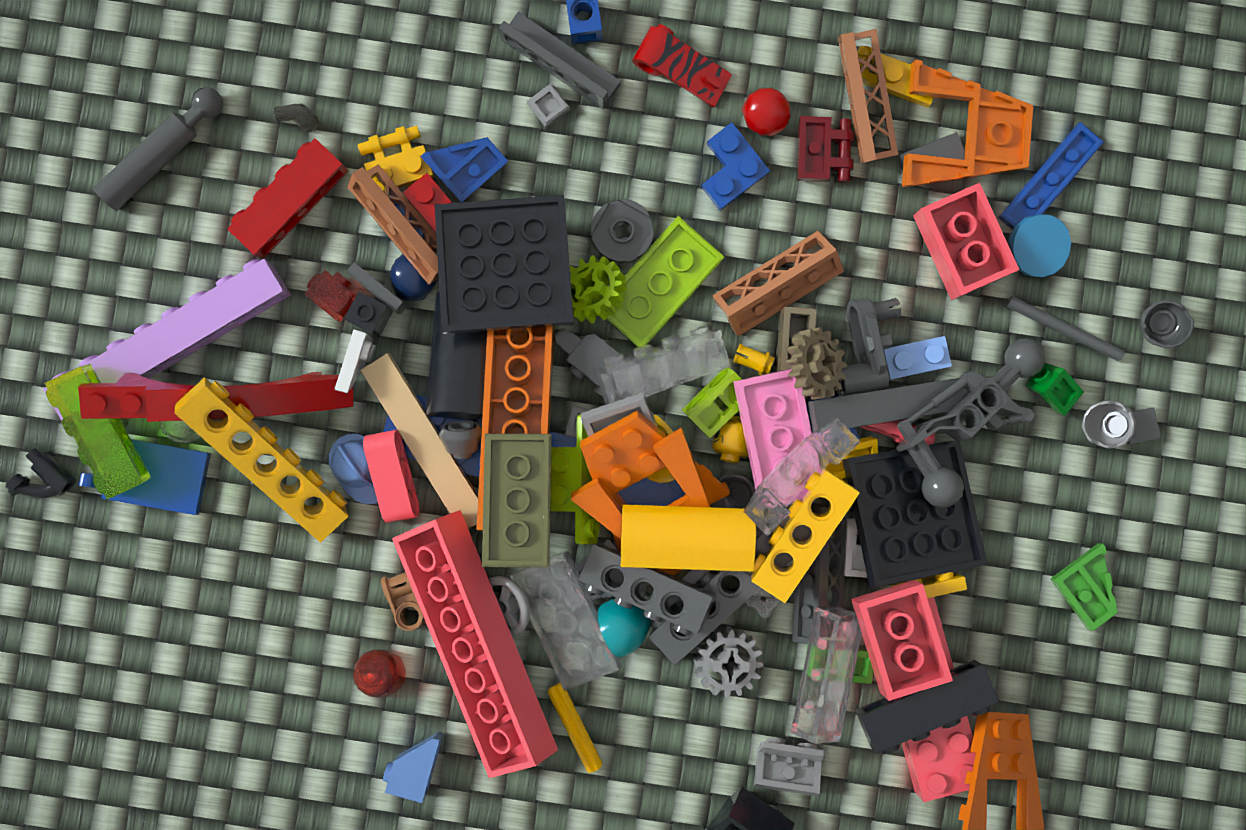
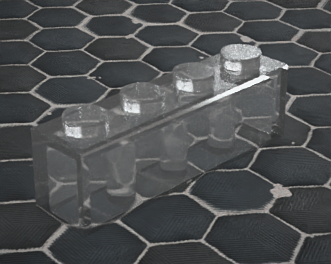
M707 325L689 330V336L680 338V335H674L661 340L662 345L652 348V345H644L633 349L634 355L624 358L623 354L604 359L605 365L596 367L595 370L605 404L607 405L642 392L646 397L730 367L721 330L708 329Z
M816 607L791 727V733L814 744L840 742L862 635L855 612L841 607Z

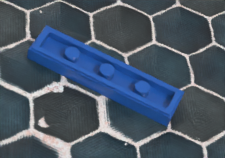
M1079 122L998 218L1013 230L1025 217L1043 214L1104 141L1083 123Z

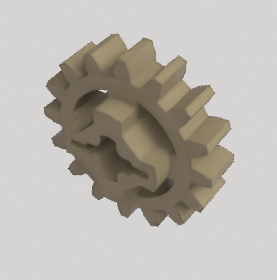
M821 327L800 331L799 336L792 337L791 340L794 346L787 347V351L792 356L791 359L786 360V364L792 367V371L789 372L788 376L796 378L794 388H803L802 396H811L812 400L834 396V391L842 389L839 381L846 379V376L841 371L842 368L847 367V363L842 362L841 358L845 354L844 350L837 349L839 340H831V332H823Z

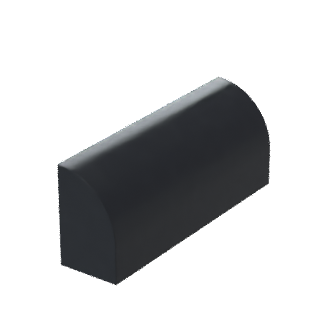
M439 291L436 293L425 415L476 421L482 415L487 331L443 334Z

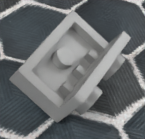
M768 738L766 741H762L757 748L754 787L818 796L820 794L821 763L825 758V751L817 749L816 745L810 743H799L798 746L786 745L784 740L777 738Z

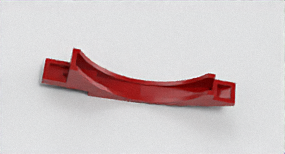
M310 372L293 378L265 383L223 386L230 394L227 398L236 406L240 403L244 405L254 417L354 407L353 386L348 393L335 390L339 375H322V372ZM125 373L117 383H81L78 386L81 419L147 418V422L183 421L175 414V404L195 385L155 381L136 373ZM219 409L213 410L208 414L211 420L224 419L227 416L223 410Z

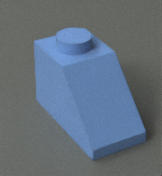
M437 732L400 753L393 763L388 762L383 776V781L387 782L385 793L423 803L429 790L444 733Z

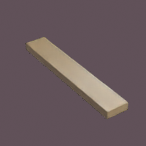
M387 353L362 368L360 371L449 513L461 510L468 529L477 524L478 494L456 458L453 457V454H449L446 451L439 437V431L431 418L425 415L424 407L391 354Z

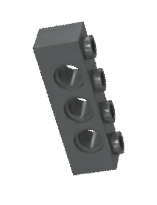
M601 543L593 544L578 579L586 583V590L601 596L604 592L615 597V603L625 608L632 609L633 605L645 610L643 615L651 620L661 622L662 619L672 622L674 623L673 629L682 634L691 636L692 632L698 634L702 631L716 598L715 594L657 568L620 567L621 552ZM614 568L619 569L624 575V581L621 586L614 585L610 580V573ZM642 582H648L652 585L654 594L651 599H645L640 595L639 586ZM671 595H677L683 600L684 607L680 613L673 612L669 608L668 600Z

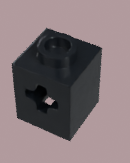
M358 291L344 320L379 338L393 310L387 305Z

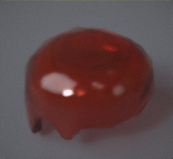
M374 649L363 653L356 661L353 680L354 684L357 685V689L365 695L374 698L387 697L396 693L404 684L406 669L400 656L384 649Z

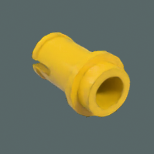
M740 343L736 352L744 354L748 358L735 354L733 362L759 371L758 375H762V373L769 374L775 357L770 356L768 351L764 354Z

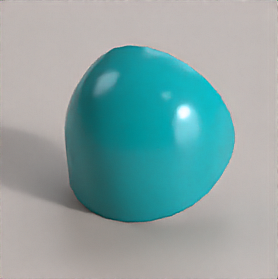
M613 599L603 603L598 608V622L608 648L616 657L621 658L632 654L642 645L649 632L651 619L643 615L645 610L634 605L632 609L625 608L615 603Z

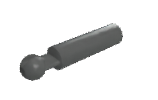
M203 87L196 90L192 96V107L184 115L172 113L92 188L94 192L108 206L118 211L197 136L194 126L202 118H213L220 114L223 109L222 96L211 87Z

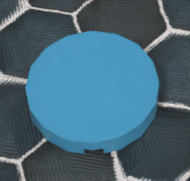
M1037 214L1025 217L1014 227L1009 237L1008 245H1010V250L1019 267L1018 271L1027 276L1046 277L1056 273L1064 266L1070 254L1071 239L1068 229L1061 220L1052 215Z

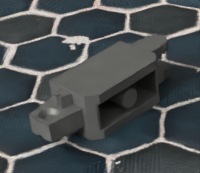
M562 328V330L559 329L556 332V338L554 339L557 345L569 355L566 359L571 365L568 371L582 382L585 378L593 382L596 386L592 390L604 400L608 401L611 397L617 401V399L621 400L642 392L646 401L648 400L650 394L635 379V365L596 334L586 335L581 340L567 329L564 330Z

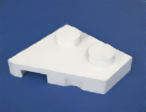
M353 330L335 390L348 393L361 374L360 370L365 367L366 362H372L376 345L372 343L373 338L367 333Z

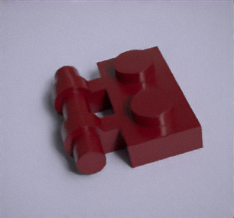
M800 116L798 124L797 181L828 182L830 180V170L838 171L839 183L850 182V171L854 170V159L851 158V143H854L855 132L852 131V119H840L839 130L831 129L832 117ZM831 142L839 143L838 157H831Z

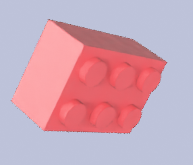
M980 183L927 205L913 215L951 301L1019 270Z
M911 580L851 599L879 691L888 701L953 681L922 583Z

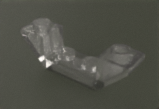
M839 418L833 419L803 439L758 485L744 513L766 536H769L791 513L786 507L805 489V485L814 471L820 473L829 463L838 465L860 443V440Z

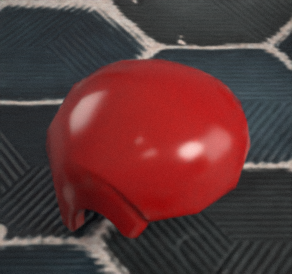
M759 88L748 95L742 106L747 127L760 136H773L784 130L791 117L787 98L774 88Z

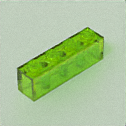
M87 364L44 384L48 389L46 390V396L53 407L58 408L63 417L62 425L69 436L74 437L79 447L77 449L79 458L85 465H89L94 474L93 483L99 493L104 494L108 500L144 483L151 476L120 418L81 419L78 386L81 383H101L92 365Z

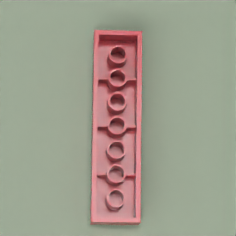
M461 510L393 537V543L488 777L492 778L537 766L557 752L558 748L486 571L482 567V561Z

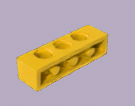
M825 468L820 473L814 471L805 485L808 492L802 501L796 499L787 511L786 515L790 519L784 528L778 526L768 540L771 547L765 556L759 553L754 560V572L751 575V581L784 603L789 599L860 493L856 488ZM819 497L829 500V508L822 514L814 513L811 510L812 502ZM799 525H806L811 529V535L805 541H798L792 536L793 530ZM779 553H788L793 557V561L789 567L780 568L774 563L775 557Z

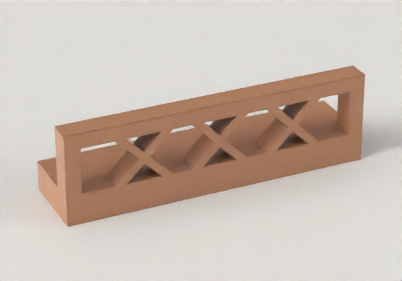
M872 29L859 33L841 34L838 37L860 163L898 155L877 30ZM870 38L872 52L867 60L864 61L858 57L855 41ZM872 58H874L875 67L869 64ZM865 68L877 75L878 83L871 93L863 87L861 74ZM878 89L880 92L881 99L875 96V93ZM871 99L880 104L883 109V115L877 124L869 120L867 105ZM884 120H885L886 130H884L883 128L880 127V125L882 124V122H883ZM877 130L888 137L890 150L875 153L872 137Z
M379 164L368 171L361 167L352 173L347 188L429 285L436 281L439 275L438 258L434 253H437L436 233ZM375 176L384 186V192L372 178ZM394 204H398L403 208L404 216ZM414 228L420 229L425 235L424 240Z
M816 231L712 296L716 304L726 315L732 330L737 336H740L781 311L784 307L789 306L841 274L844 270L837 250L819 231ZM816 244L822 247L821 250L814 254H806V251ZM785 263H795L788 270H779L780 266ZM759 279H768L767 283L761 287H753L754 282ZM733 295H741V298L730 306L725 302V300Z

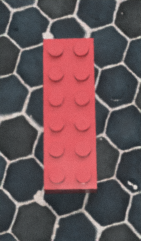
M927 598L948 667L951 670L954 667L935 598ZM967 716L960 718L961 722L951 728H942L941 726L930 731L931 735L923 740L912 741L910 739L901 743L914 791L923 802L969 790L970 785L965 784L967 771H973L976 753L970 752L973 735Z

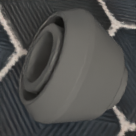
M466 420L447 423L439 432V437L446 451L449 454H453V457L456 459L472 457L473 453L479 448L482 436L481 426L474 421Z

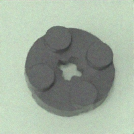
M621 199L603 205L595 214L591 225L592 241L597 251L608 260L616 263L634 262L642 257L650 248L653 240V223L647 210L639 203L628 199ZM625 223L629 226L628 232L631 235L628 238L623 237L619 239L614 228L615 226L622 227Z

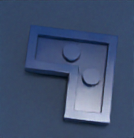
M732 122L707 141L708 147L724 167L701 185V188L719 211H721L770 172Z

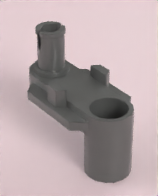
M868 298L850 300L848 302L847 319L857 364L842 368L841 372L846 376V379L839 381L842 389L834 391L837 397L888 388L889 374L883 349L892 347V339L888 332L880 334L877 321L899 318L901 316V308L889 310L893 306L900 305L897 298L874 303Z

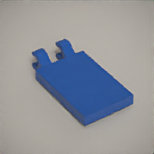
M113 436L112 445L87 441L85 454L109 458L106 476L94 473H81L79 486L103 489L101 499L199 515L211 453Z

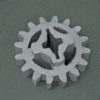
M727 626L725 634H721L718 628L714 630V638L711 639L707 636L704 639L706 642L705 646H696L701 656L693 657L694 664L700 666L694 672L697 678H702L700 683L705 689L710 687L713 695L716 696L722 690L725 698H729L731 691L735 690L737 695L741 696V688L743 686L751 690L753 686L750 680L752 678L760 679L761 677L755 669L763 667L764 663L756 658L762 654V651L759 647H753L756 641L751 636L746 638V633L742 629H739L735 635L730 626ZM736 644H739L742 647H744L747 652V655H744L743 653H738V648L736 647ZM709 669H712L713 672H718L720 680L712 677Z

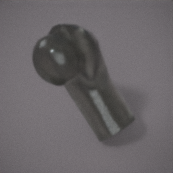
M298 103L274 107L277 122L293 120L306 133L315 131L319 126L317 115L305 104Z

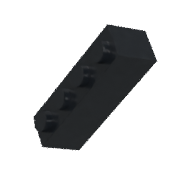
M972 660L950 670L953 679L951 682L890 701L882 698L856 709L855 712L870 747L876 754L879 752L889 754L898 750L900 744L910 739L912 741L923 740L931 735L930 731L941 726L942 728H951L958 725L962 717L969 714L977 716L992 709L991 705L998 703L999 700L984 664Z

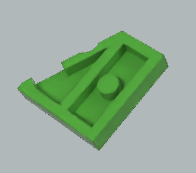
M1097 543L1050 578L1089 631H1094L1118 613L1116 600L1111 592L1113 586L1111 573L1107 572L1104 554L1107 551L1102 543Z

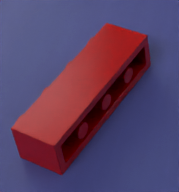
M316 138L311 142L304 143L298 149L297 157L289 165H283L276 172L275 180L268 187L258 190L253 196V202L245 210L238 211L231 219L232 224L227 230L253 255L261 260L349 172Z

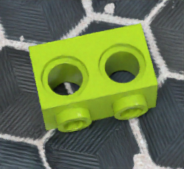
M727 366L681 409L709 438L716 434L739 411L733 381L742 379Z

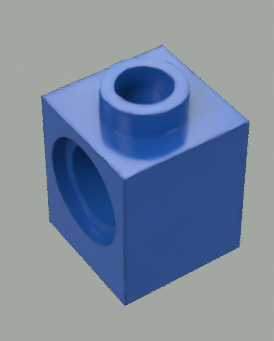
M566 0L572 44L601 41L602 26L598 0ZM586 11L592 16L588 20L581 21L576 18V15L579 12Z

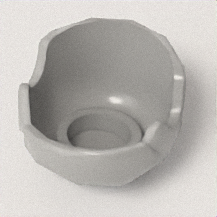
M1107 400L1091 405L1083 416L1082 428L1086 438L1091 443L1111 449L1121 447L1131 440L1136 432L1137 420L1129 407L1117 401Z

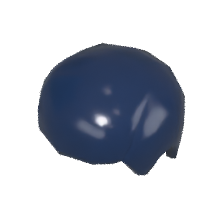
M403 254L394 261L390 271V282L397 296L406 301H421L436 287L438 279L429 285Z

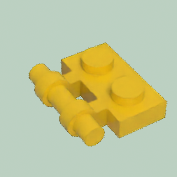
M417 125L406 129L405 126L396 128V132L381 137L374 135L368 137L369 141L358 144L361 156L373 153L375 156V161L364 164L366 171L379 164L398 188L412 185L426 173L431 178H434L432 169L420 157L426 152L424 145L412 148L410 143L411 140L421 137ZM398 144L401 145L402 152L385 156L383 149ZM376 176L372 178L384 192V186Z

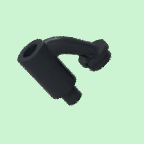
M35 448L26 455V458L33 464L31 470L46 485L29 484L30 479L27 476L17 474L6 483L5 487L11 496L20 493L32 497L50 498L56 495H63L69 491L76 483V479L51 455H42Z

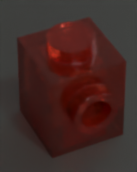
M326 270L322 274H316L307 285L308 291L305 293L309 299L339 322L344 319L356 297V294L349 289L352 284L339 272H336L333 276Z

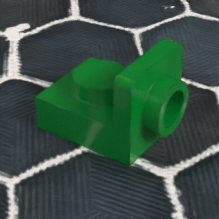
M1045 363L1042 370L1034 377H1031L1025 384L1028 390L1040 394L1056 413L1063 416L1068 413L1084 393L1064 368Z

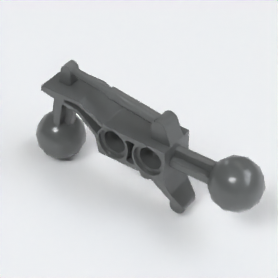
M1030 339L1014 341L1008 346L1004 354V367L993 378H986L974 371L967 372L961 375L957 382L930 400L928 405L907 420L898 423L897 427L904 440L896 449L898 452L906 449L909 451L924 475L921 490L924 498L931 505L938 508H948L955 505L963 495L964 484L961 476L954 470L940 466L924 439L932 434H947L959 442L972 438L984 425L993 430L1001 427L1003 424H1022L1032 421L1034 418L1033 411L1029 408L1018 406L1005 392L1019 377H1034L1044 367L1045 352L1036 341ZM965 388L967 390L963 397L943 417L921 423L913 429L911 424L933 408L939 407ZM981 394L985 396L987 405L983 404ZM960 415H963L966 419V427L961 424Z

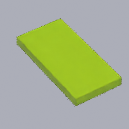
M677 216L625 274L626 279L623 283L627 287V291L620 293L624 302H616L614 307L617 312L607 311L606 320L642 351L725 257L683 219Z

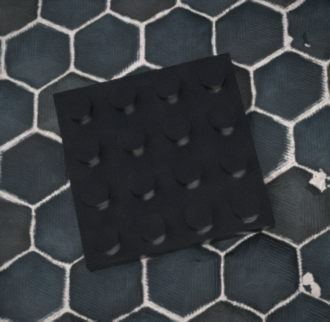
M564 195L434 204L443 334L574 325Z
M954 440L928 445L940 466L954 470L961 476L964 484L962 497L955 505L948 508L933 506L924 498L921 490L924 475L907 449L900 452L894 450L842 460L847 483L860 492L853 502L852 508L870 588L987 565L960 441Z

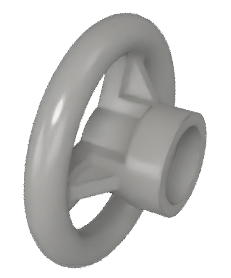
M503 576L490 577L488 579L492 587L503 586L500 598L497 601L506 622L510 626L509 630L512 637H516L525 630L529 622L530 607L528 599L521 587L513 580Z

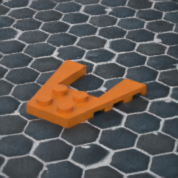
M916 59L911 63L909 94L969 101L964 160L908 153L904 156L902 187L1012 172L1029 167L1033 105L999 91L992 92L981 87V84L969 80L967 82L954 77L951 72L941 68L934 69L926 66L921 60Z
M639 411L629 414L580 441L581 450L592 480L599 477L621 508L626 503L618 493L619 491L666 467L654 451L653 444L667 435ZM695 462L709 505L730 495L729 487L726 483L718 481L703 464L699 465ZM613 534L617 548L621 551V539Z
M682 427L654 443V451L686 494L667 506L711 507ZM599 477L571 493V500L621 539L622 508ZM658 568L659 570H662L671 575H675L676 573L684 570Z
M986 712L977 715L970 751L976 753L973 771H967L965 784L970 785L966 805L961 804L958 820L963 821L962 830H986L987 779L1017 780L1016 830H1045L1029 714Z

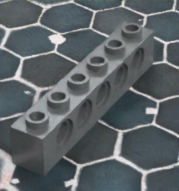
M791 504L786 508L781 505L768 517L770 523L762 530L756 527L755 553H761L765 556L771 547V544L768 543L770 535L778 526L784 528L790 519L786 513ZM799 525L793 530L792 536L798 541H805L810 537L811 529L806 525ZM779 553L775 557L774 563L776 566L784 568L793 560V557L788 553ZM710 570L697 582L700 588L716 595V606L710 610L702 631L698 634L692 632L691 636H688L673 629L674 623L665 619H662L661 622L653 620L650 624L653 629L650 631L649 639L675 666L761 588L751 581L753 572L717 570L713 573ZM726 575H734L739 579L740 583L735 589H727L722 585L721 580ZM680 598L674 603L676 608L673 612L680 613L683 610L684 603Z

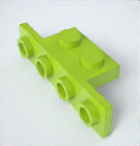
M577 415L576 447H552L551 511L575 512V543L596 544L600 532V523L571 500V493L592 481L580 445V441L588 437L581 421V415Z

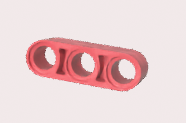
M392 430L366 435L363 440L364 453L384 522L389 523L417 518L420 510L419 501L404 443L399 431Z

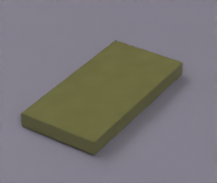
M485 434L482 567L550 568L551 434Z

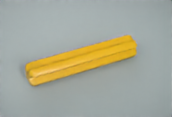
M560 682L551 686L547 693L588 773L597 771L602 767V761L564 684Z

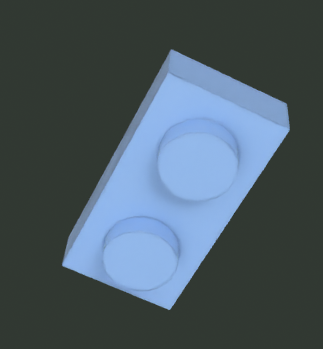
M945 336L883 349L889 380L952 367Z

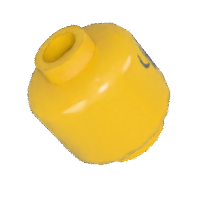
M733 416L713 436L712 448L716 453L721 454L720 460L739 463L740 458L749 457L741 417Z

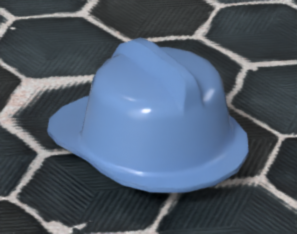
M347 434L339 438L332 445L329 453V466L341 486L355 501L363 504H375L378 501L363 447L365 436Z

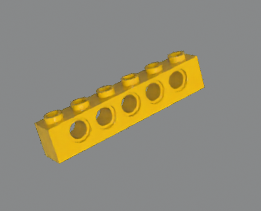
M204 377L175 404V414L321 543L349 517L345 506L347 501L338 491L333 490L330 492L322 485L325 483L323 478L315 470L310 469L307 471L299 463L302 460L292 449L288 447L284 450L277 444V436L268 427L263 426L260 428L253 422V414L240 403L236 406L227 398L230 395L229 392L219 382L214 381L211 383ZM219 409L223 410L227 416L221 421H213L208 417V414L213 410ZM239 432H246L251 435V438L245 443H238L233 439L234 435ZM264 454H270L275 457L270 464H261L257 461ZM286 476L298 478L297 482L293 485L281 483L282 479ZM310 497H318L321 499L320 502L314 506H308L305 504V501Z

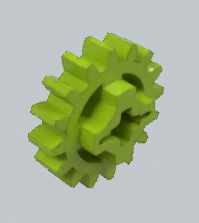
M592 255L588 263H585L581 258L579 259L578 268L570 266L573 316L581 323L586 318L592 324L595 322L596 316H600L604 321L606 320L607 311L616 313L617 310L614 304L616 302L623 303L624 299L620 293L627 291V287L623 283L626 278L614 261L609 262L605 256L598 261Z

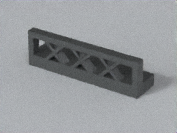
M517 12L510 24L503 21L498 28L501 40L601 109L605 108L621 85L619 79L520 12Z
M846 518L840 521L835 529L834 539H828L795 588L792 642L813 646L841 644ZM831 558H833V560H834L833 570L830 572V571H829V560H830ZM831 589V591H832V600H831V602L828 604V602H827V593H828L829 590ZM830 621V637H825L826 625Z

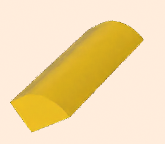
M623 504L620 567L754 572L756 545L755 509Z

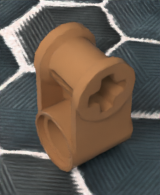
M406 572L391 578L387 576L382 577L381 586L397 626L402 630L412 631L425 625V619ZM406 583L405 586L396 589V586ZM408 607H414L418 611L419 618L416 624L409 623L405 618V612Z

